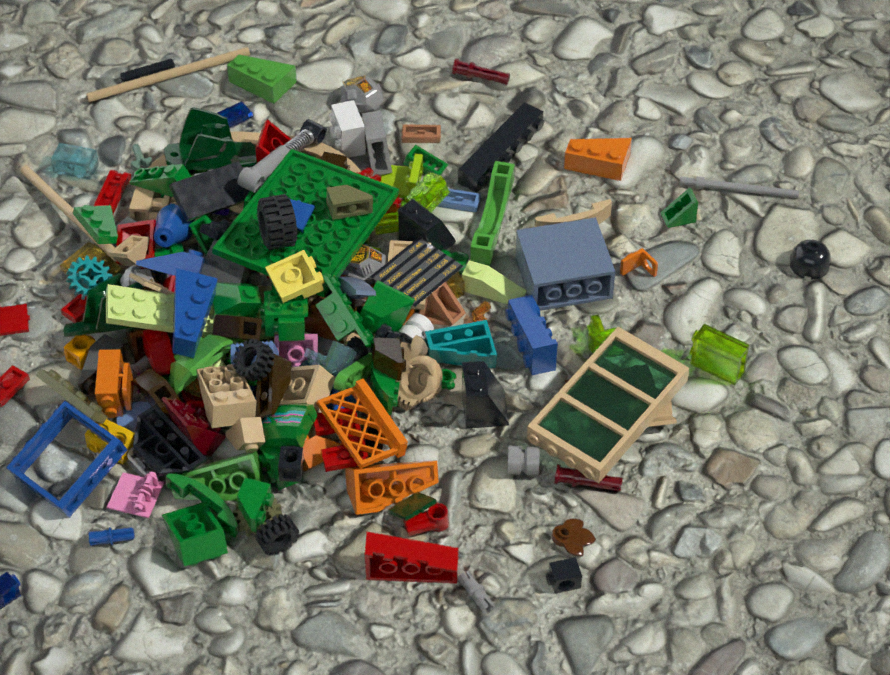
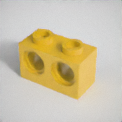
M107 419L103 424L95 421V423L118 438L127 448L125 454L118 461L124 464L128 459V451L133 448L135 432ZM89 430L84 434L87 447L94 453H101L108 445V443Z

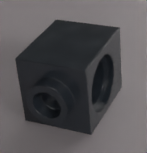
M281 446L278 464L279 481L302 482L304 466L303 447Z
M576 557L549 562V572H546V581L548 586L552 585L554 594L581 589L582 574Z

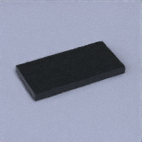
M239 161L173 182L169 185L186 222L244 203L249 190L238 185V177L243 170Z

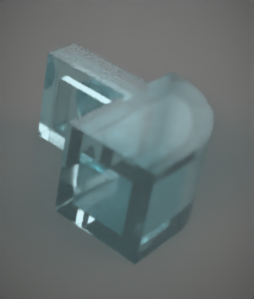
M333 341L327 356L307 348L304 357L309 360L308 364L322 365L324 369L336 377L340 371L352 364L357 352L348 346Z

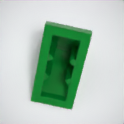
M688 188L660 212L668 228L696 223L698 201L692 189Z

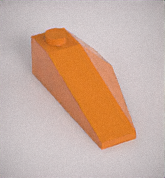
M437 460L376 464L361 469L359 466L345 468L346 490L357 515L379 512L393 503L400 502L409 495L439 483Z

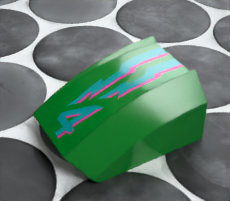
M313 404L278 406L274 415L261 419L265 437L264 444L278 447H303L312 424L318 416Z

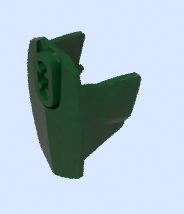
M194 107L189 109L179 143L168 144L163 150L166 165L183 164L188 170H213L238 161L242 167L257 164L256 146L251 142H234L226 117Z
M122 273L106 279L87 291L82 322L66 324L63 330L64 337L136 329V327L106 323V288L108 284L122 286L120 283ZM139 282L127 286L129 288L143 289Z

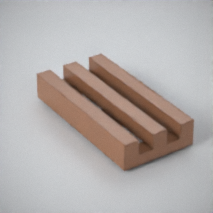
M402 124V143H441V125Z

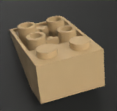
M233 364L196 369L206 416L212 428L232 426L240 418L255 417L256 399L246 379L235 372L236 369L233 368Z

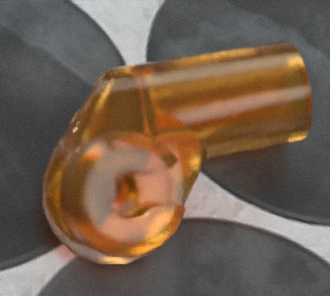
M487 301L482 302L472 311V322L487 320L484 314L491 309Z

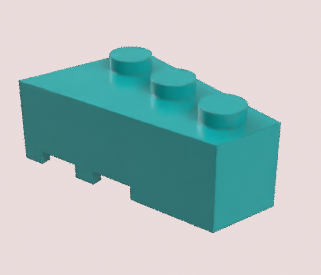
M487 320L425 331L424 341L428 346L427 356L435 359L437 363L462 365V362L484 361L488 368H496L497 353Z

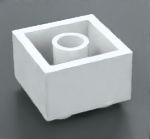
M355 101L331 105L332 113H329V119L332 127H330V134L332 139L335 138L336 150L348 158L364 155L365 128Z

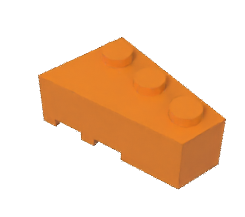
M632 138L570 139L565 151L564 169L621 181L630 157Z

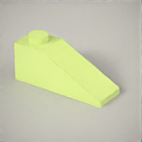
M469 260L462 273L463 292L508 304L510 299L524 297L527 294L525 289L484 264Z

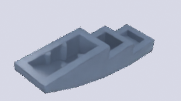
M354 277L338 278L341 283L339 288L350 299H364L376 296V291L362 279Z

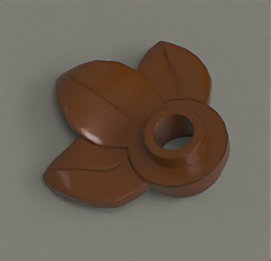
M576 518L566 520L563 525L554 527L552 531V540L557 546L564 547L569 554L579 557L584 555L583 546L593 544L596 538L591 531L583 528V521Z

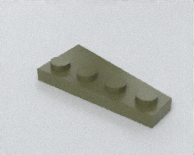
M43 369L38 371L36 376L84 415L102 424L105 422L108 416L101 411L102 407L90 401L87 395L80 392L67 379L61 377L59 373L52 369L49 372Z

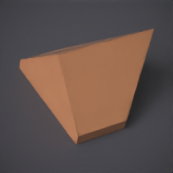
M445 282L426 298L425 310H420L419 314L427 317L432 324L451 326L465 315L466 312Z

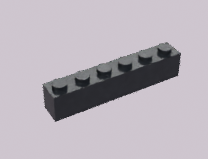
M524 102L458 169V184L476 193L483 187H486L491 179L495 161L509 163L511 158L520 152L522 146L529 142L537 131L542 129L544 125V111Z

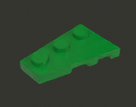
M83 205L82 207H74L73 215L97 244L117 243L118 234L111 205Z

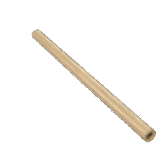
M248 47L89 92L86 93L88 102H93L231 62L238 54L250 56V51Z
M24 165L20 172L95 242L73 215L74 209L29 166ZM97 244L108 256H110V252L115 248L112 244Z

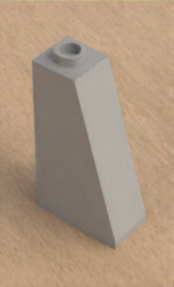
M381 110L362 113L371 169L374 173L373 176L376 174L392 173Z

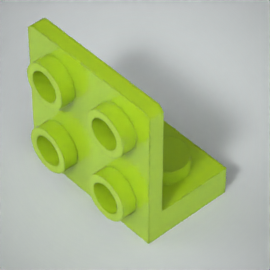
M415 154L413 162L410 161L409 167L391 165L392 173L381 175V182L398 188L400 198L417 199L423 173V154Z

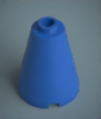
M169 204L164 206L156 216L154 232L156 243L161 247H169L188 240L193 235L189 225L195 219L186 222L178 205Z

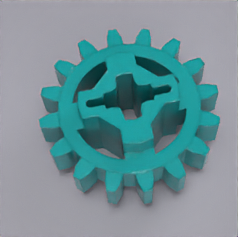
M88 255L85 256L84 260L78 257L76 262L71 263L66 273L69 275L66 282L71 283L69 290L75 289L74 295L81 294V298L84 300L89 289L112 277V274L107 273L110 269L109 266L103 267L104 261L102 260L98 263L95 256L92 260L89 259ZM83 267V270H82V271H79V273H76L77 270H79L80 268Z

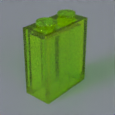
M703 324L700 330H695L691 338L693 346L689 352V355H691L690 364L730 384L736 385L745 373L750 345L709 325Z

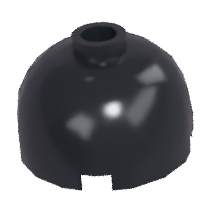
M814 239L801 241L793 248L790 255V268L794 274L801 278L805 276L811 277V280L822 278L828 273L831 265L829 249L821 241Z

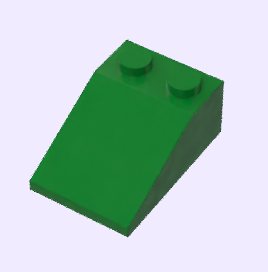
M199 503L162 514V519L172 543L184 566H194L201 561L216 559L228 553L224 530L205 504Z

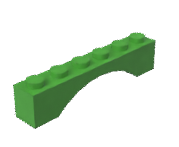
M495 161L484 212L471 243L470 261L487 266L491 265L514 183L515 164Z

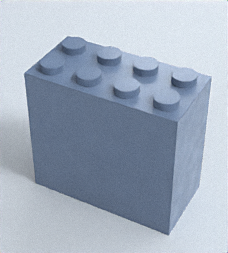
M596 217L516 230V262L527 295L533 296L540 311L613 299L615 269Z

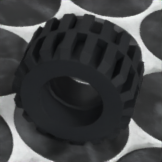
M282 194L260 198L257 205V217L261 237L267 249L274 250L295 246L297 241V223L294 209L288 196Z

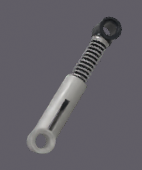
M307 119L303 123L300 133L285 145L277 147L251 169L248 167L244 168L238 177V185L256 194L291 149L301 152L310 144H321L326 136L327 128Z

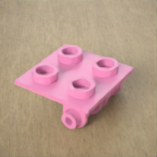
M123 472L107 508L149 518L165 483L158 481L155 472H149L145 477Z

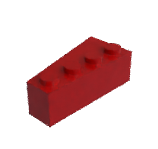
M366 531V580L457 584L458 548Z

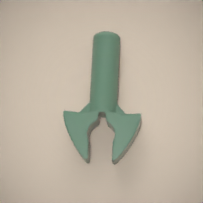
M134 144L132 149L136 161L130 162L131 168L134 171L140 169L141 165L148 168L152 164L151 157L144 158L139 144Z

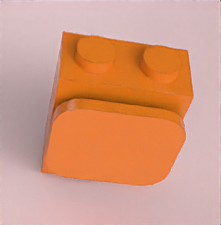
M121 349L99 350L95 396L97 404L102 407L101 411L108 416L107 418L123 417L124 406L127 411L132 410L133 376L130 363L123 362Z

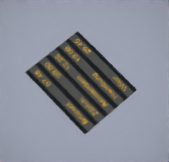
M418 237L370 277L414 298L415 301L412 306L416 307L464 266Z

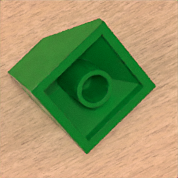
M377 280L373 287L376 291V296L368 297L360 313L363 319L361 323L365 329H369L374 334L384 323L391 326L393 331H399L415 299Z
M217 282L216 294L212 303L214 315L256 318L262 304L258 286Z

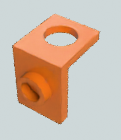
M641 248L634 253L628 254L621 260L620 274L623 276L642 266L655 277L657 276L658 262ZM647 260L651 262L652 268L648 265Z

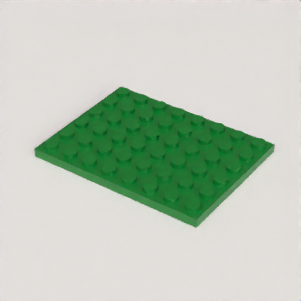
M291 149L214 245L212 254L269 276L265 267L305 250L307 256H312L317 268L314 269L316 273L320 271L322 275L327 273L339 278L399 196V189ZM349 185L372 195V213L332 220L326 203L327 188ZM286 194L289 199L300 200L303 203L315 206L303 232L297 231L295 246L274 250L267 249L261 237L257 217V205L260 198ZM326 281L322 284L323 291L316 293V295L325 298L330 288Z

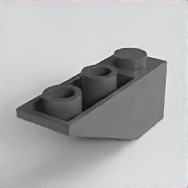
M103 334L90 346L78 382L80 392L87 395L96 387L99 350L121 349L124 362L126 355L123 344L107 334Z

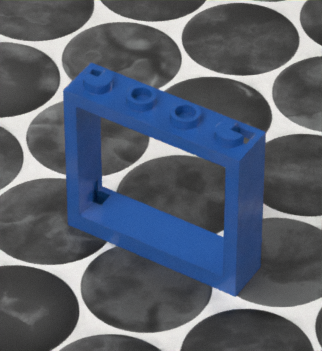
M64 401L58 409L54 410L52 416L40 426L32 439L25 443L24 448L18 455L12 458L13 460L6 468L15 478L70 518L125 454L127 448L114 435ZM73 418L108 443V445L65 495L58 500L24 473Z

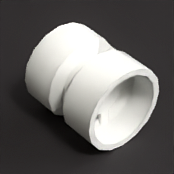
M415 313L401 327L399 332L404 335L402 342L411 344L415 335L425 339V331L434 330V327L427 317Z

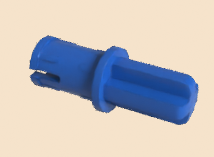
M109 527V530L89 532L90 546L101 544L114 545L113 542L135 539L133 528L112 530Z

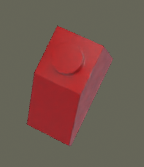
M150 329L143 330V348L153 371L160 376L170 374L171 363L175 359L167 333Z

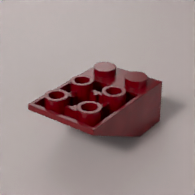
M163 397L162 401L172 422L202 454L212 456L226 438V435L221 431L222 427H211L205 408L201 406L197 408L188 402L186 404L182 403L176 398L172 400Z

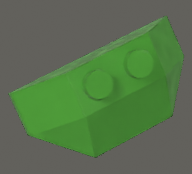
M216 335L201 337L194 358L178 354L174 356L176 360L171 363L169 385L176 394L180 393L197 378L196 369L212 366L231 350L232 344L236 345L240 340Z

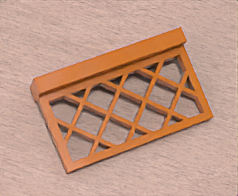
M364 378L356 381L354 387L317 400V406L360 469L394 455L397 458L405 455L408 441ZM353 395L357 402L356 404L344 401V398ZM332 403L339 406L337 411L328 409L326 405ZM341 407L353 409L352 416L341 413ZM356 411L366 413L368 416L367 420L355 417ZM337 418L350 421L348 427L339 425L336 422ZM352 422L365 425L363 432L352 429ZM367 427L377 429L379 432L378 436L366 433ZM348 434L361 437L359 443L349 441L347 438ZM363 438L375 441L374 448L362 445ZM378 443L386 444L390 449L387 451L377 449ZM359 450L372 453V455L362 460L358 453Z

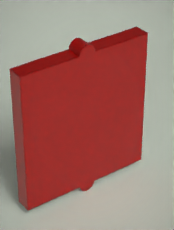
M27 304L0 307V336L29 332L28 321L30 316L28 315Z

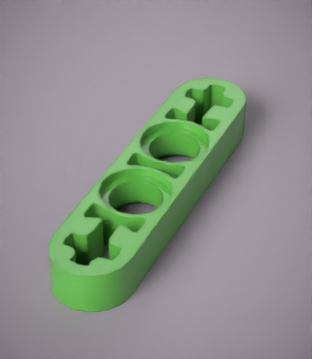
M372 353L365 355L340 371L335 378L334 389L343 391L354 387L356 381L369 378L372 368Z

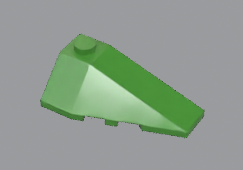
M257 451L238 454L195 468L189 473L178 474L206 485L224 501L238 502L237 494L245 477L264 482L263 470ZM172 491L174 499L198 500L190 493L183 499Z

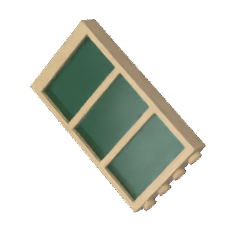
M617 327L527 426V439L531 444L546 450L549 455L565 462L570 468L579 470L588 479H593L600 483L688 381L689 367L622 328Z

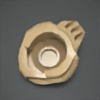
M417 356L406 362V372H402L401 381H397L400 382L397 402L399 407L408 411L414 406L435 398L441 391L443 374L441 367L435 359L429 356Z

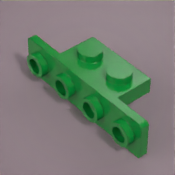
M325 273L322 276L331 289L332 294L316 304V307L337 341H341L354 331H357L365 346L372 348L374 337L369 329L363 327L361 315L350 306L352 301L346 293H342L339 288L341 283L335 275L332 276Z

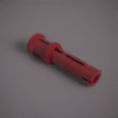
M455 58L452 67V75H465L469 79L477 77L508 85L510 73L476 66L474 62L459 61V58Z
M557 464L554 484L562 482L572 484L573 487L586 485L620 492L623 478L606 475L598 483L593 479H588L577 469L561 467V464Z

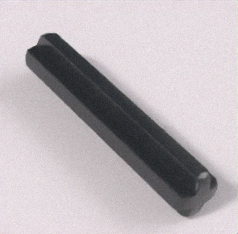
M170 58L120 73L122 83L175 68V63Z

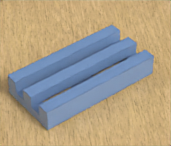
M442 188L438 207L477 213L481 194Z

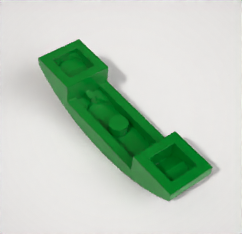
M168 473L166 476V486L183 499L189 493L218 514L217 520L227 533L234 538L238 535L236 519L228 505L218 494L192 478Z

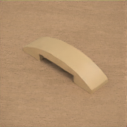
M608 199L592 203L591 210L561 218H556L554 213L535 217V227L595 217L598 224H601L611 215L612 201Z

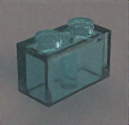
M64 143L58 144L51 158L53 173L91 180L99 164L95 149Z

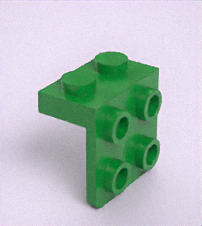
M277 290L264 291V303L260 306V317L262 319L261 328H265V336H274V318H301L308 316L307 298L304 299L302 295L283 303Z

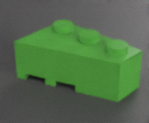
M239 54L227 65L230 83L273 104L297 82L295 65Z

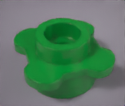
M442 369V388L454 389L456 374L449 369Z

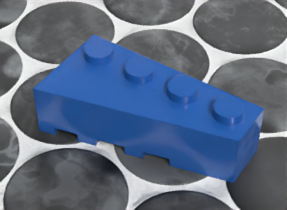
M176 268L173 315L174 354L190 358L195 357L215 298L218 278Z
M529 295L508 300V309H505L507 321H511L513 336H516L518 339V350L523 352L525 368H529L531 375L556 371L558 343L556 339L552 340V332L550 328H546V320L544 316L541 317L540 309L533 296Z

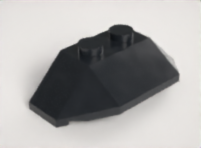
M156 404L137 416L133 448L159 476H165L168 473H189L207 461V458Z

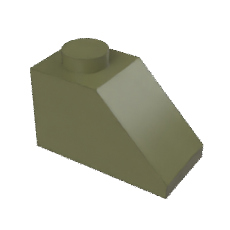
M349 185L327 188L326 203L332 220L372 213V195Z

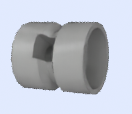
M508 446V474L520 475L524 471L526 475H539V446H527L525 450L521 446Z

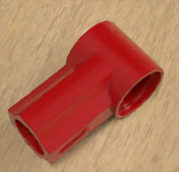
M436 503L429 507L428 510L419 513L408 521L403 519L408 536L430 530L435 532L446 530L449 526L447 507L444 504Z

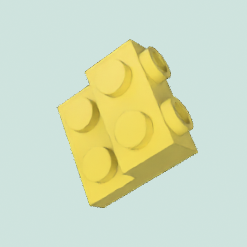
M305 250L265 267L283 303L300 295L305 299L323 291L322 284L325 283L320 271L316 273L314 269L317 268L312 256H307Z

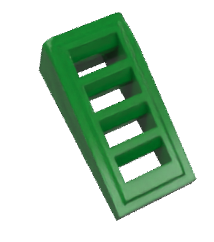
M416 144L406 155L403 165L409 167L410 161L413 162L415 154H423V173L439 178L449 165Z

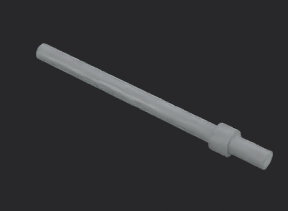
M680 177L681 185L695 186L698 189L706 187L790 198L799 197V190L704 179L705 177Z

